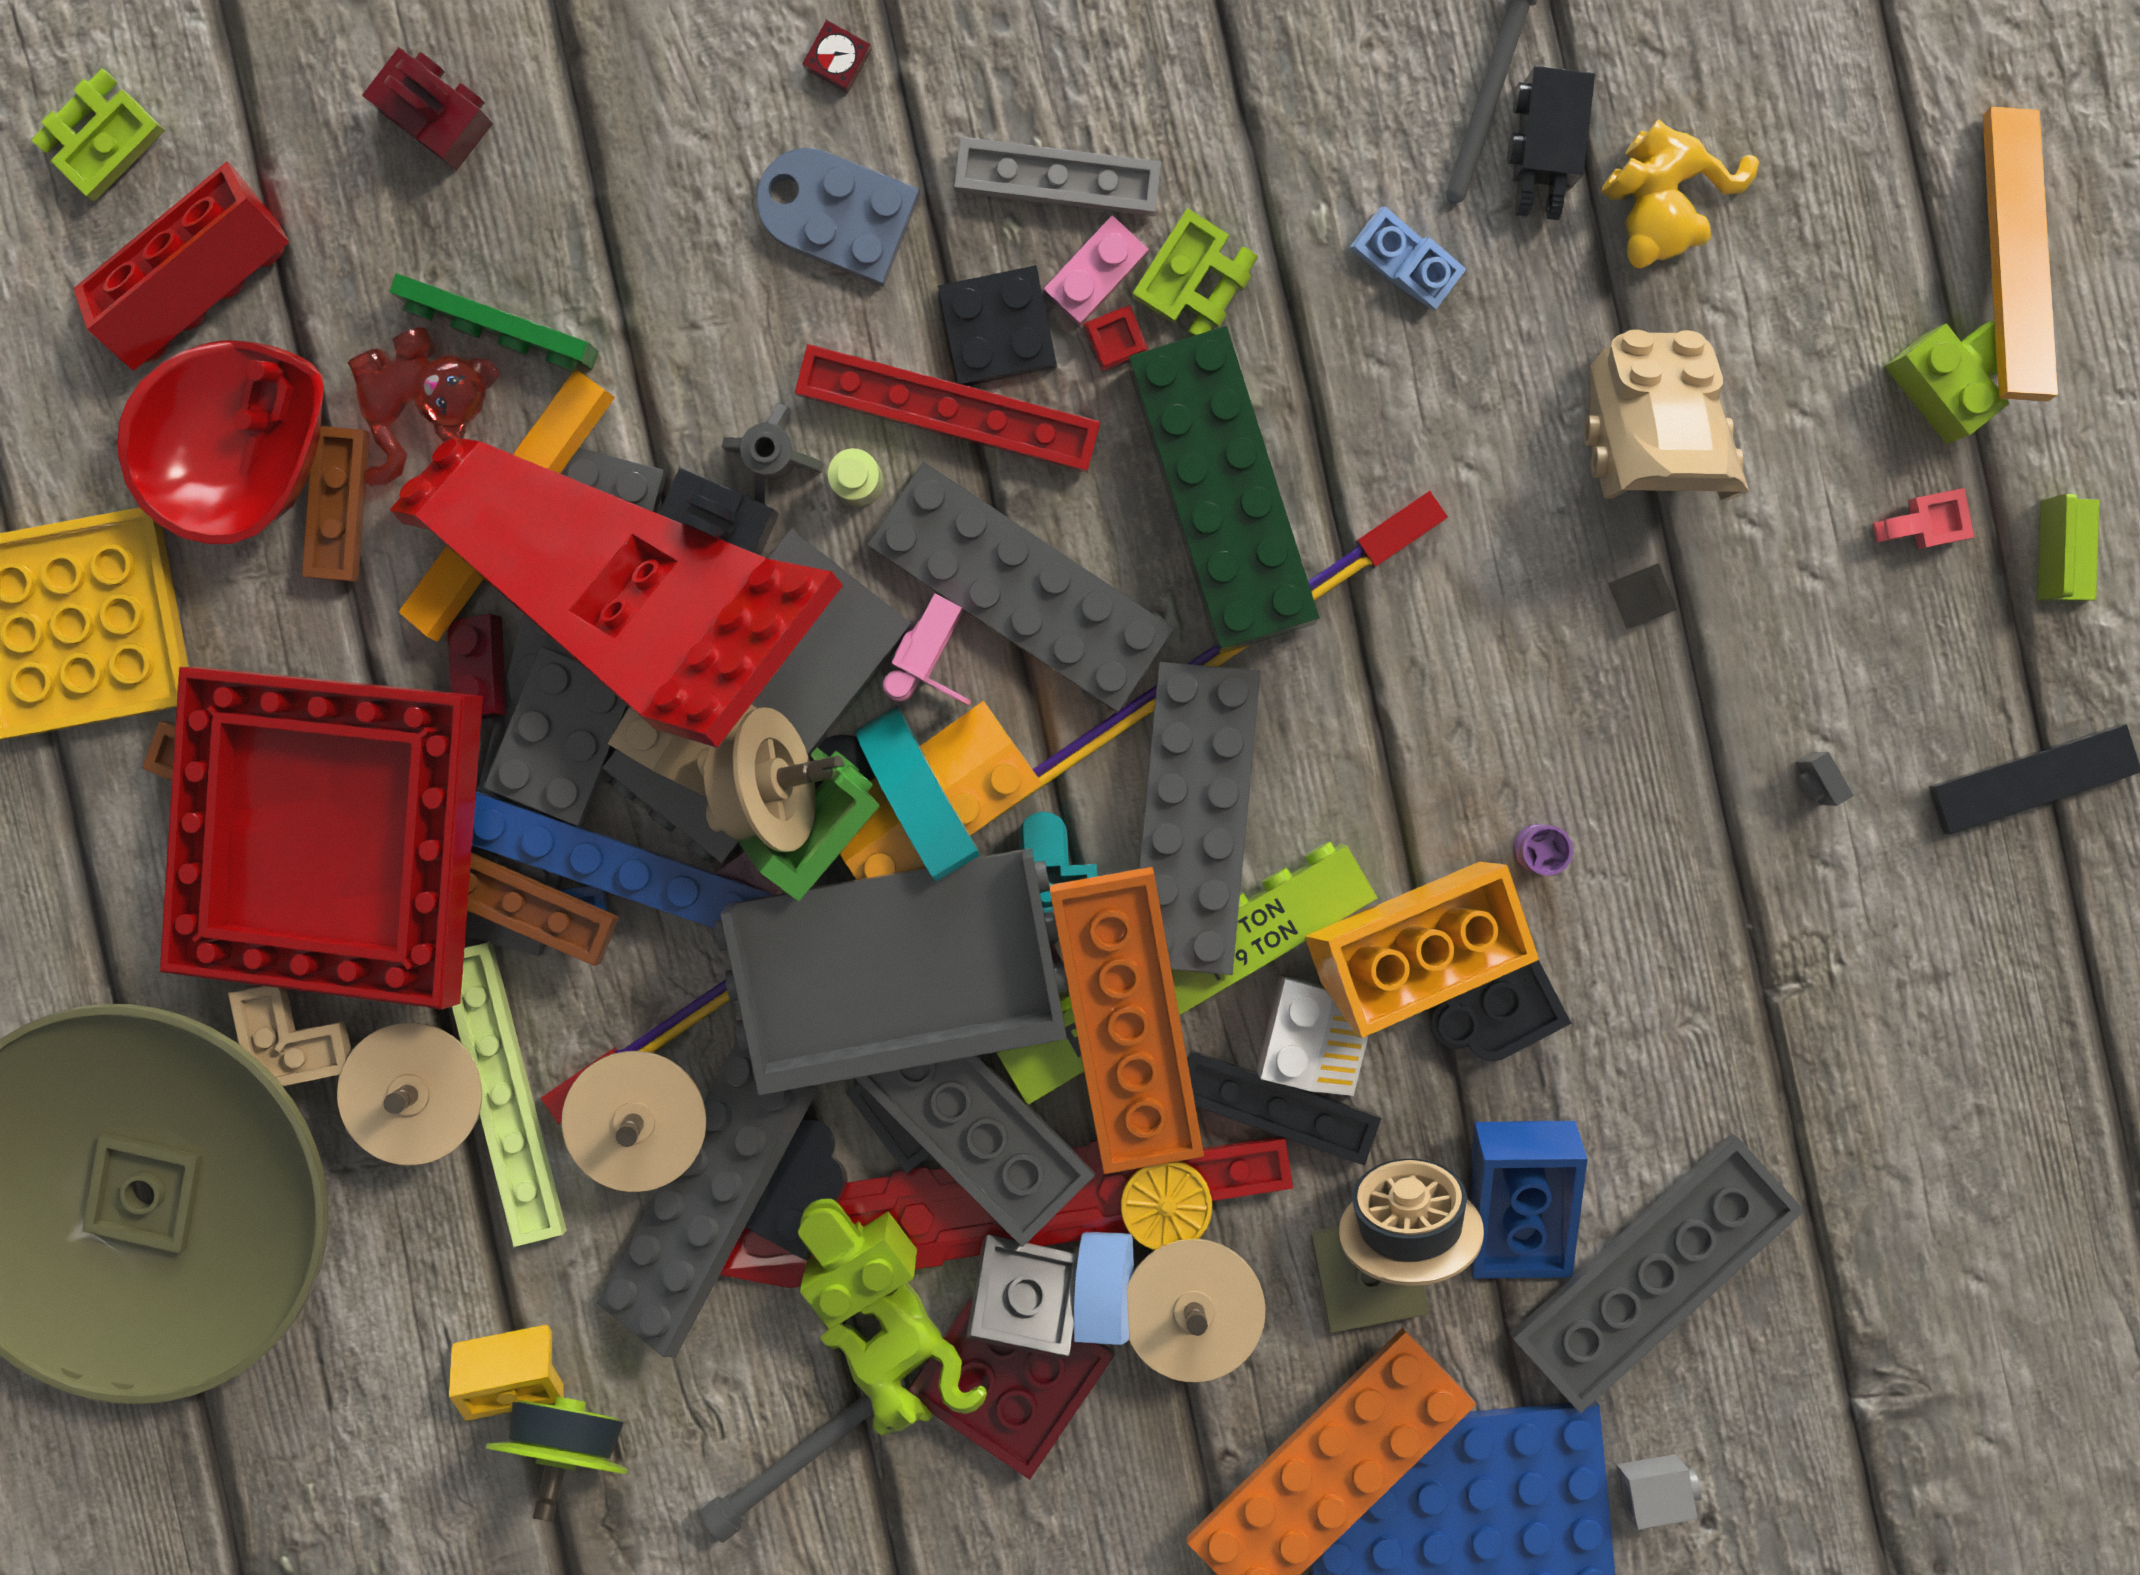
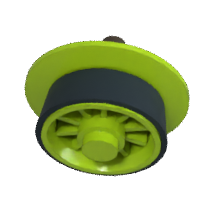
M556 1396L554 1406L518 1400V1402L512 1403L509 1439L513 1440V1443H486L485 1449L536 1458V1464L545 1465L538 1493L539 1501L536 1502L533 1519L553 1522L557 1507L555 1502L559 1498L565 1469L576 1471L577 1466L628 1475V1469L605 1460V1457L611 1458L623 1422H620L618 1418L585 1412L586 1402Z

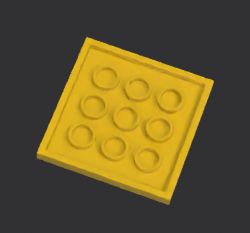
M139 507L0 533V741L177 708L179 667H189L162 526L156 523Z

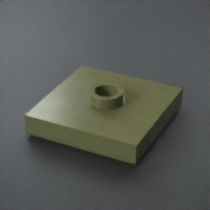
M1339 1226L1310 1231L1328 1327L1331 1333L1429 1314L1424 1285L1404 1286L1390 1284L1372 1278L1360 1271L1350 1262L1342 1249Z

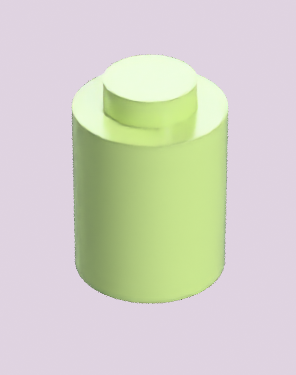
M851 448L839 452L830 462L828 468L829 484L845 503L861 507L869 505L878 499L884 487V477L880 467L870 454L860 449Z

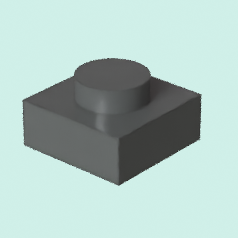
M1811 752L1795 762L1802 773L1798 776L1799 784L1811 801H1818L1819 805L1837 806L1854 796L1829 752Z

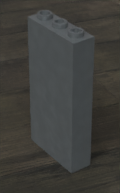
M791 528L768 559L832 571L843 584V587L760 692L752 705L757 708H772L785 716L799 734L810 758L812 752L829 736L897 650L905 634L912 631L915 626ZM617 749L602 767L613 776L608 783L617 792L631 801L638 796L652 807L648 815L666 830L673 832L677 827L692 840L688 843V847L705 861L712 863L715 858L721 863L729 861L741 847L737 839L730 837L724 831L715 832L710 828L706 819L707 797L650 770Z

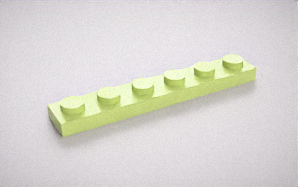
M486 942L464 948L461 1002L458 1005L452 1006L461 1044L472 1056L480 1074L482 1104L479 1114L513 1246L516 1247L563 1235L567 1229L494 945Z

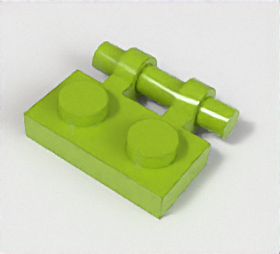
M103 68L89 81L83 78L73 88L76 94L57 113L51 110L41 120L44 126L31 138L33 143L46 154L59 142L64 145L50 161L86 197L93 201H96L166 131L123 89L108 101L105 96L118 82ZM93 110L96 115L76 133L73 128Z
M1187 208L1133 291L1132 298L1175 324L1184 308L1197 316L1187 333L1191 337L1205 333L1221 326L1227 317L1224 310L1237 290L1243 291L1252 278L1249 271L1257 261L1258 256L1243 246L1233 261L1222 255L1220 252L1230 235ZM1210 269L1219 275L1221 279L1210 297L1206 299L1197 293L1196 289Z

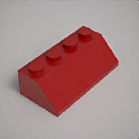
M226 161L76 285L73 290L87 330L134 371L144 362L150 363L158 359L167 349L168 342L183 330L189 331L198 326L205 318L207 310L220 299H228L238 293L243 287L245 279L260 266L267 267L273 264L282 255L284 246L289 243V240L280 223L234 167Z

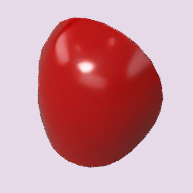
M223 340L209 342L184 350L161 363L139 382L128 398L119 420L117 438L118 459L125 484L140 508L160 526L183 539L205 544H233L255 536L270 527L294 506L307 482L320 438L324 390L322 375L312 363L296 354L270 345L250 341Z

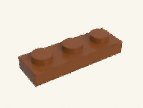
M321 426L320 438L309 477L301 577L358 582L370 432L366 430Z

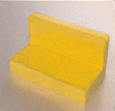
M548 1325L453 1344L449 1398L465 1421L512 1412V1403L518 1402V1400L549 1405L555 1403L556 1396L564 1397V1383L552 1365L553 1333Z

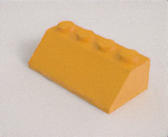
M984 701L919 746L952 807L961 818L970 835L1042 785L1039 777ZM874 778L870 781L873 786L868 790V793L880 806L840 853L857 880L926 867L896 816L877 778Z
M1480 861L1305 936L1321 984L1353 1031L1360 1038L1539 960L1508 866Z

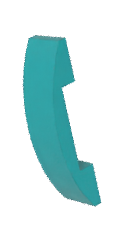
M895 706L855 730L857 739L874 775L935 882L980 856L981 854L965 825L952 807L919 747L920 744L899 706Z

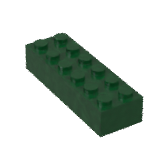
M1228 327L1217 328L1129 356V373L1218 655L1315 625L1320 617Z

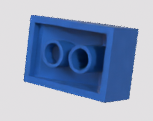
M1576 1121L1474 1123L1471 1154V1203L1476 1207L1481 1216L1484 1238L1478 1256L1471 1263L1473 1279L1573 1277L1588 1160Z

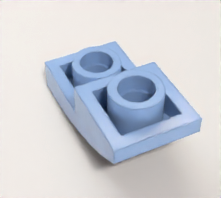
M1385 206L1377 209L1349 247L1352 252L1378 273L1432 310L1438 308L1466 270L1464 266L1430 237L1421 238Z
M1085 1232L1082 1234L1075 1281L1074 1342L1122 1345L1129 1340L1127 1289L1129 1280L1134 1272L1132 1234Z

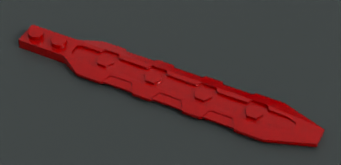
M1281 1136L1203 1148L1204 1157L1181 1160V1162L1188 1164L1201 1174L1209 1187L1212 1201L1293 1189L1286 1138ZM1098 1140L1090 1141L1089 1146L1072 1148L1095 1172V1176L1027 1243L1046 1246L1079 1241L1085 1232L1130 1234L1123 1221L1121 1199L1127 1181L1139 1168L1104 1174ZM928 1166L915 1167L907 1174L902 1169L893 1171L891 1176L847 1182L845 1192L838 1203L854 1224L859 1221L863 1227L889 1212L917 1249L915 1269L942 1266L946 1260L979 1256L982 1240L987 1234L1015 1240L944 1168L930 1170ZM745 1227L720 1275L785 1288L801 1287L805 1264L808 1260L799 1258Z

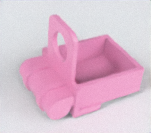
M934 593L921 620H918L912 631L905 634L895 652L892 665L898 670L888 673L883 682L884 691L888 697L897 702L906 701L911 698L921 681L970 706L971 700L929 678L963 614L962 607Z

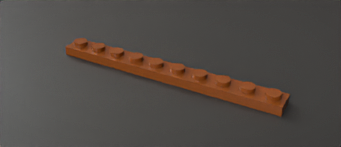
M170 721L158 723L142 766L143 769L172 781L175 723ZM471 853L467 911L593 966L601 964L619 916Z

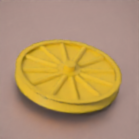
M1176 1161L1142 1167L1132 1174L1124 1187L1121 1199L1122 1217L1129 1233L1140 1244L1156 1250L1175 1241L1199 1239L1206 1231L1211 1220L1212 1197L1209 1187L1201 1174L1186 1163Z

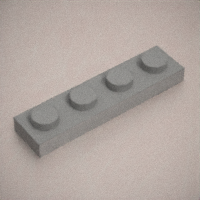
M960 137L954 189L955 192L1155 216L1161 161Z

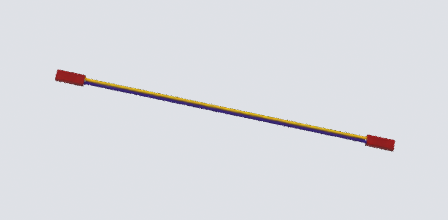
M1428 491L1355 541L1357 546L1352 552L1309 580L1314 601L1365 566L1372 565L1375 568L1448 518L1431 491ZM1214 645L1188 664L1219 667L1248 646L1218 655ZM1157 685L1123 707L1119 713H1114L1035 767L1033 770L1041 780L1042 785L1006 811L1155 710ZM726 979L624 1049L617 1050L614 1047L594 1062L611 1054L625 1051L655 1052L730 1001ZM594 1062L541 1097V1100L558 1125L562 1123L563 1106L570 1088L580 1074Z

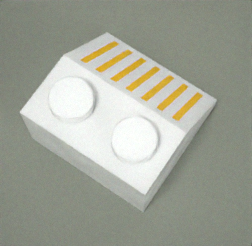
M1280 974L1256 1072L1260 1079L1307 1091L1354 1096L1368 1036L1360 1038L1356 1035L1322 984Z

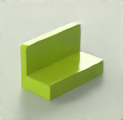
M2062 494L2041 500L2037 600L2082 602L2096 600L2100 499H2077L2076 494Z

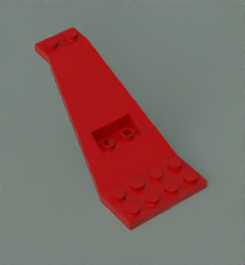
M453 437L438 446L432 455L433 461L419 476L412 478L402 487L399 493L400 498L390 508V511L402 524L431 531L653 729L716 748L723 742L843 587V584L832 571L762 557L476 440Z

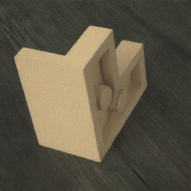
M254 986L228 993L239 1045L256 1057L276 1077L282 1086L340 1075L341 1069L351 1053L345 1021L295 1030L287 989Z

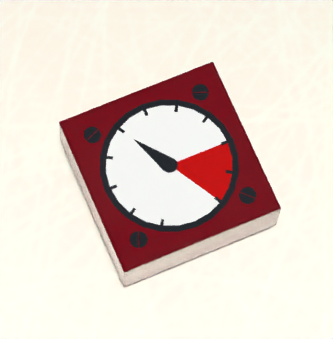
M826 19L802 65L808 72L849 93L872 51L870 43Z

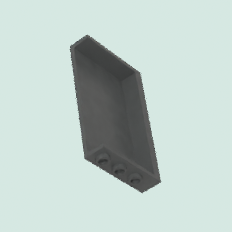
M1027 848L975 858L937 882L932 878L928 869L923 867L810 888L799 902L788 893H781L727 903L720 914L721 920L715 921V934L720 951L728 950L732 970L725 972L727 992L731 1001H739L742 1019L736 1020L738 1044L741 1051L749 1050L758 1095L1067 1039L1059 993L1069 991L1064 962H1053L1050 943L1059 942L1054 911L1044 912L1041 893L1050 891L1045 860L1035 862L1033 849Z

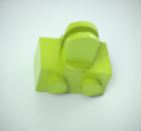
M1994 320L1981 325L1962 341L1945 323L1922 335L1884 366L1946 444L1970 436L2010 404L2007 399H1999L1998 387L1992 381L1998 376Z
M819 1199L810 1203L805 1208L801 1216L798 1235L814 1257L805 1264L800 1293L829 1330L914 1279L917 1249L889 1212L863 1227L859 1221L854 1224L842 1207L833 1199Z

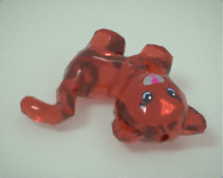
M424 327L407 330L392 339L396 352L394 360L391 359L387 351L378 348L371 349L350 359L348 364L356 383V396L360 413L370 427L375 443L387 455L386 463L380 466H371L365 470V482L370 486L387 485L403 474L407 453L393 435L390 427L412 401H415V406L419 413L433 424L435 434L443 442L450 439H455L459 442L466 433L467 424L475 419L486 401L487 391L494 385L500 375L495 364L487 359L474 358L466 360L453 354L445 355L430 362L428 358L434 354L436 344L428 330Z

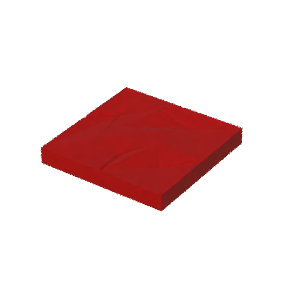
M179 667L159 972L436 1009H445L460 1004L483 696L208 667Z

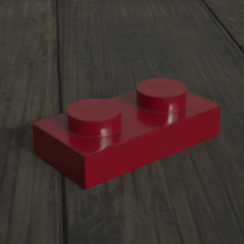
M489 613L453 620L448 627L450 692L482 695L481 719L506 716L502 617Z

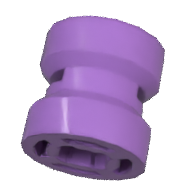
M1529 825L1518 833L1513 844L1514 858L1519 866L1528 872L1545 876L1556 875L1565 870L1571 862L1574 852L1572 841L1568 834L1559 827L1551 825Z

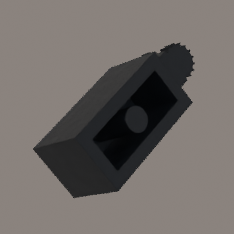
M1534 66L1525 81L1518 82L1513 101V113L1520 114L1518 133L1513 132L1511 134L1507 152V163L1515 164L1513 181H1518L1515 203L1516 216H1528L1533 206L1535 183L1549 185L1545 206L1547 219L1559 220L1561 218L1566 187L1572 188L1584 175L1595 73Z

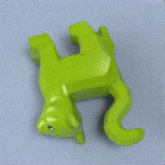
M909 1283L904 1284L861 1310L864 1315H874L880 1321L882 1330L870 1341L849 1323L845 1325L840 1323L832 1329H828L820 1337L827 1346L832 1349L840 1348L845 1354L853 1381L871 1399L874 1414L873 1429L882 1436L892 1432L903 1431L910 1425H914L918 1420L928 1422L933 1418L932 1413L920 1399L903 1388L901 1384L903 1378L930 1358H934L942 1365L938 1387L943 1403L952 1411L967 1414L976 1411L985 1401L987 1392L985 1387L981 1385L967 1393L959 1390L958 1382L962 1361L955 1347L942 1338L940 1330L928 1317L920 1296Z

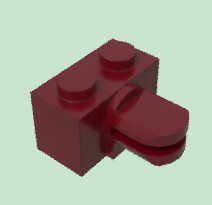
M398 47L362 96L384 116L457 171L493 124L480 110L485 102L462 83H459L455 89L441 79L445 71L422 52H419L413 58Z

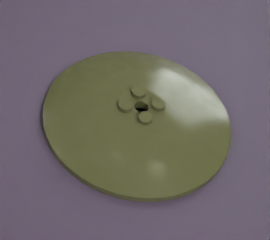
M134 1004L80 1006L55 1012L34 1020L0 1039V1356L36 1380L61 1391L87 1399L124 1404L168 1402L190 1397L223 1384L256 1363L285 1335L308 1301L320 1273L326 1249L329 1224L328 1194L318 1149L305 1119L284 1087L256 1057L232 1039L212 1027L187 1016L159 1008ZM135 1181H144L152 1187L154 1191L153 1203H144L137 1198L134 1193Z

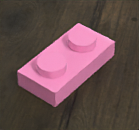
M1112 215L1043 289L1044 294L1081 327L1148 255L1149 249Z

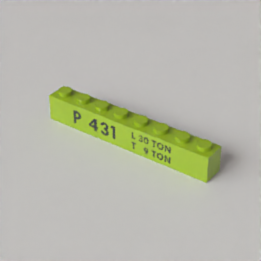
M1330 841L1326 842L1304 856L1308 864L1292 873H1290L1287 867L1276 871L1261 881L1265 889L1248 899L1244 892L1240 893L1233 975L1171 969L1179 1015L1305 942L1306 935L1339 922L1378 899L1347 845L1340 844L1334 848ZM1070 995L1060 999L1067 1039L997 1052L1027 1105L1084 1072Z

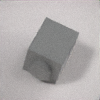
M1676 1454L1617 1464L1625 1513L1637 1530L1698 1520L1695 1501L1701 1500L1698 1477L1693 1469L1689 1470Z

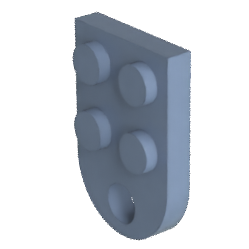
M799 148L782 154L767 167L758 185L757 207L761 220L770 235L784 247L884 287L921 193L919 188L826 151L815 148ZM783 179L793 180L799 186L796 199L788 204H779L771 196L773 186Z

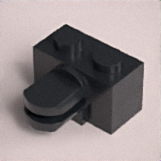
M679 467L659 515L761 556L779 513L773 508Z

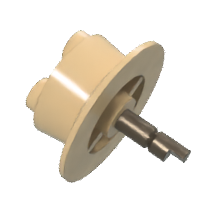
M772 708L754 709L744 716L738 726L735 737H726L718 748L710 746V748L703 749L698 754V767L701 775L704 777L705 792L708 800L706 807L707 822L713 831H724L734 839L745 840L757 835L765 845L775 851H794L806 842L812 830L816 809L814 782L830 779L833 775V768L845 766L844 761L840 756H833L810 762L799 734L785 716Z

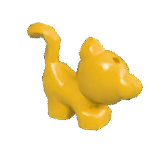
M1659 119L1654 122L1648 132L1640 131L1626 151L1630 160L1623 170L1615 169L1601 190L1612 201L1624 200L1630 193L1636 199L1634 206L1624 221L1629 239L1627 243L1629 262L1634 268L1642 269L1651 265L1655 260H1666L1682 254L1689 247L1705 245L1712 238L1710 223L1705 216L1696 213L1692 203L1685 194L1677 190L1678 184L1702 173L1708 177L1722 194H1741L1746 191L1756 178L1759 165L1758 159L1752 155L1742 157L1735 175H1730L1720 160L1707 153L1699 139L1687 133L1675 131Z

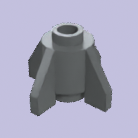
M781 404L777 405L766 423L754 425L747 430L742 438L724 437L721 446L724 450L741 454V458L746 466L755 473V501L767 506L773 480L786 477L795 466L822 473L824 465L818 459L797 452L794 441L786 432L791 409ZM774 442L775 450L771 456L762 457L759 455L762 448H768L770 443Z

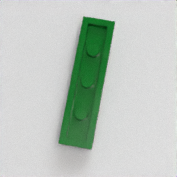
M398 273L395 274L389 291L404 302L402 310L411 315L432 321L434 314H438L451 319L450 327L456 331L475 338H480L482 331L500 337L497 344L506 349L523 355H527L529 348L547 354L545 362L570 372H574L577 365L592 370L599 352L589 342Z

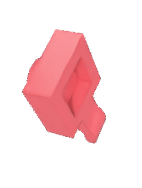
M1965 488L1908 500L1910 515L1872 523L1876 543L1915 535L1917 549L1974 538Z

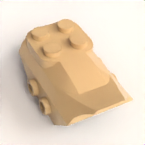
M1629 330L1616 336L1612 340L1611 345L1604 348L1590 365L1589 415L1586 416L1584 423L1585 446L1592 447L1591 473L1593 478H1599L1604 499H1613L1629 490L1717 491L1720 501H1728L1749 492L1743 473V453L1741 449H1736L1733 441V421L1731 418H1726L1720 400L1723 386L1722 373L1712 345L1700 333L1689 330L1678 333H1648L1643 330Z

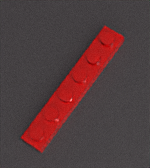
M807 344L794 392L799 397L1088 473L1101 423L1097 420Z

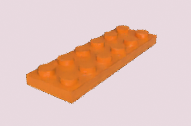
M1153 867L1049 885L1104 1174L1204 1157Z
M1402 1327L1186 1537L1187 1544L1217 1575H1301L1476 1406V1403Z

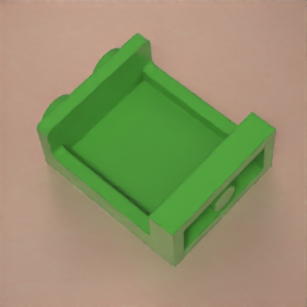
M816 748L811 754L814 760L829 758L819 748ZM837 751L831 757L840 756L845 766L833 768L832 777L824 780L816 789L814 823L809 837L800 848L789 852H778L765 845L757 835L745 840H737L758 871L798 902L880 806L868 793L873 784L858 772L859 769Z

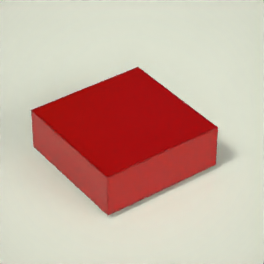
M1131 305L1083 324L1102 373L1128 363L1129 356L1148 350Z

